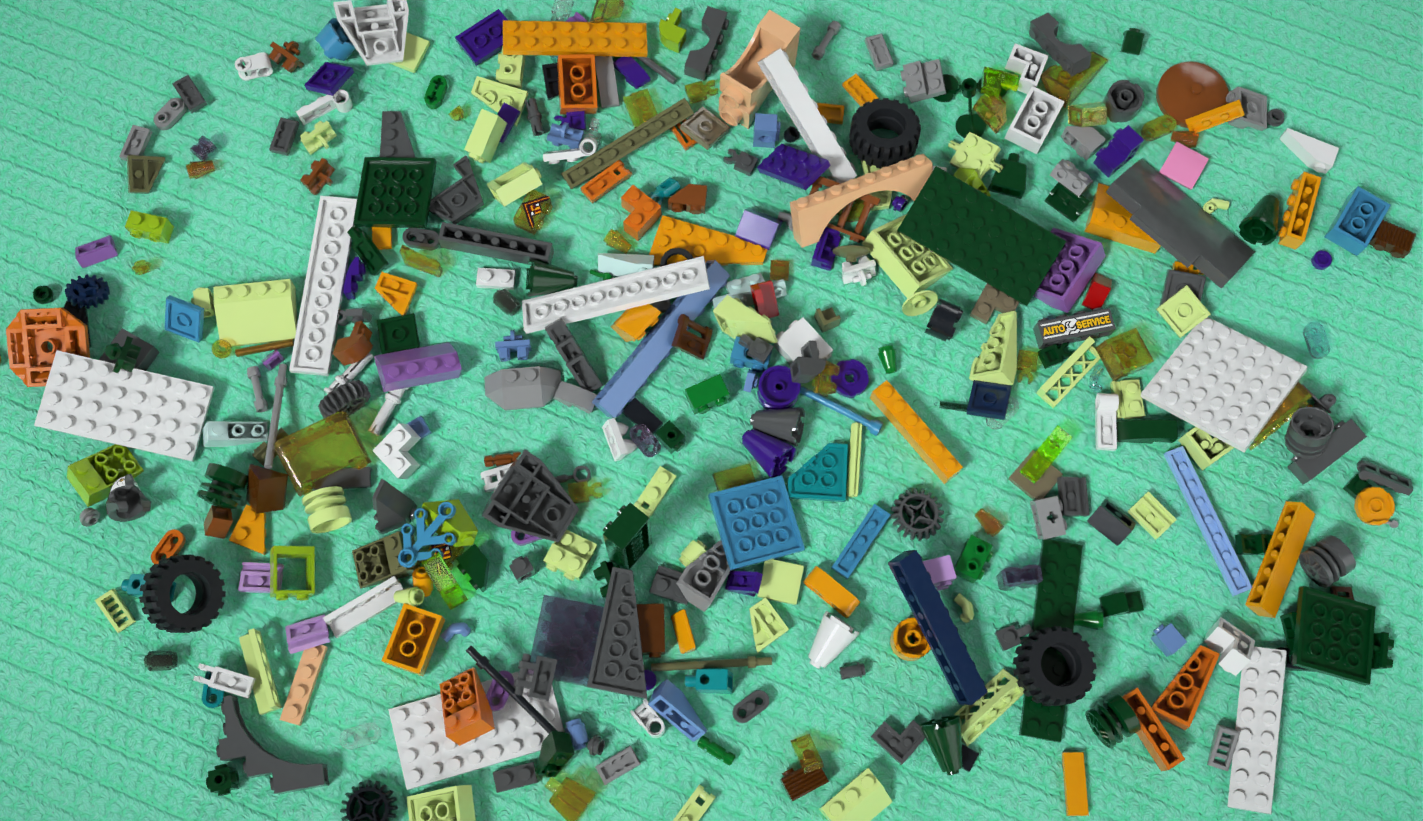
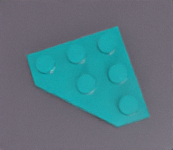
M828 443L798 471L793 473L788 478L787 484L789 499L845 502L848 444Z

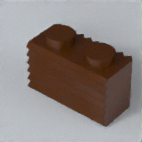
M1382 220L1369 244L1378 251L1384 250L1391 253V256L1394 258H1404L1411 251L1416 233Z
M809 758L800 763L802 768L796 771L791 768L782 773L783 778L780 781L791 802L829 782L817 759L812 761Z

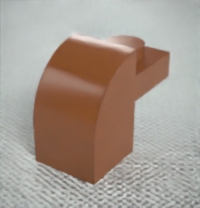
M362 321L355 322L351 335L337 340L333 355L343 365L353 364L362 360L373 348L370 342L372 332Z

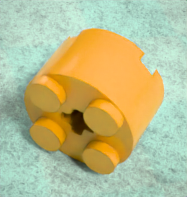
M907 618L901 621L891 633L890 644L893 653L903 660H919L931 649L916 618ZM910 636H913L912 638L916 640L913 644L908 640Z

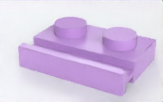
M242 562L243 569L240 575L238 590L250 593H270V563ZM277 564V590H281L283 564Z
M325 614L285 626L290 654L330 642L328 624L323 619Z

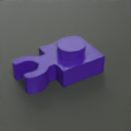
M585 111L566 112L567 118H563L560 115L554 117L555 121H561V126L566 122L569 123L570 128L586 131Z

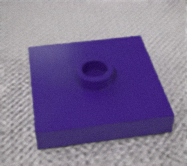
M325 62L304 86L309 91L333 96L353 75L354 70L352 67Z

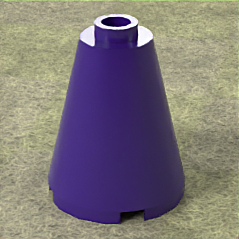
M756 429L747 430L742 436V444L771 478L782 475L787 469L785 467L787 462L792 463L796 455V448L793 445Z

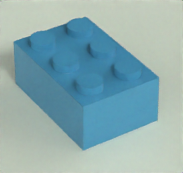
M1358 186L1349 194L1324 237L1357 256L1368 246L1391 205Z

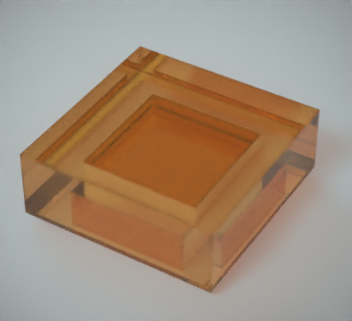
M771 260L770 280L784 279V281H788L789 261Z

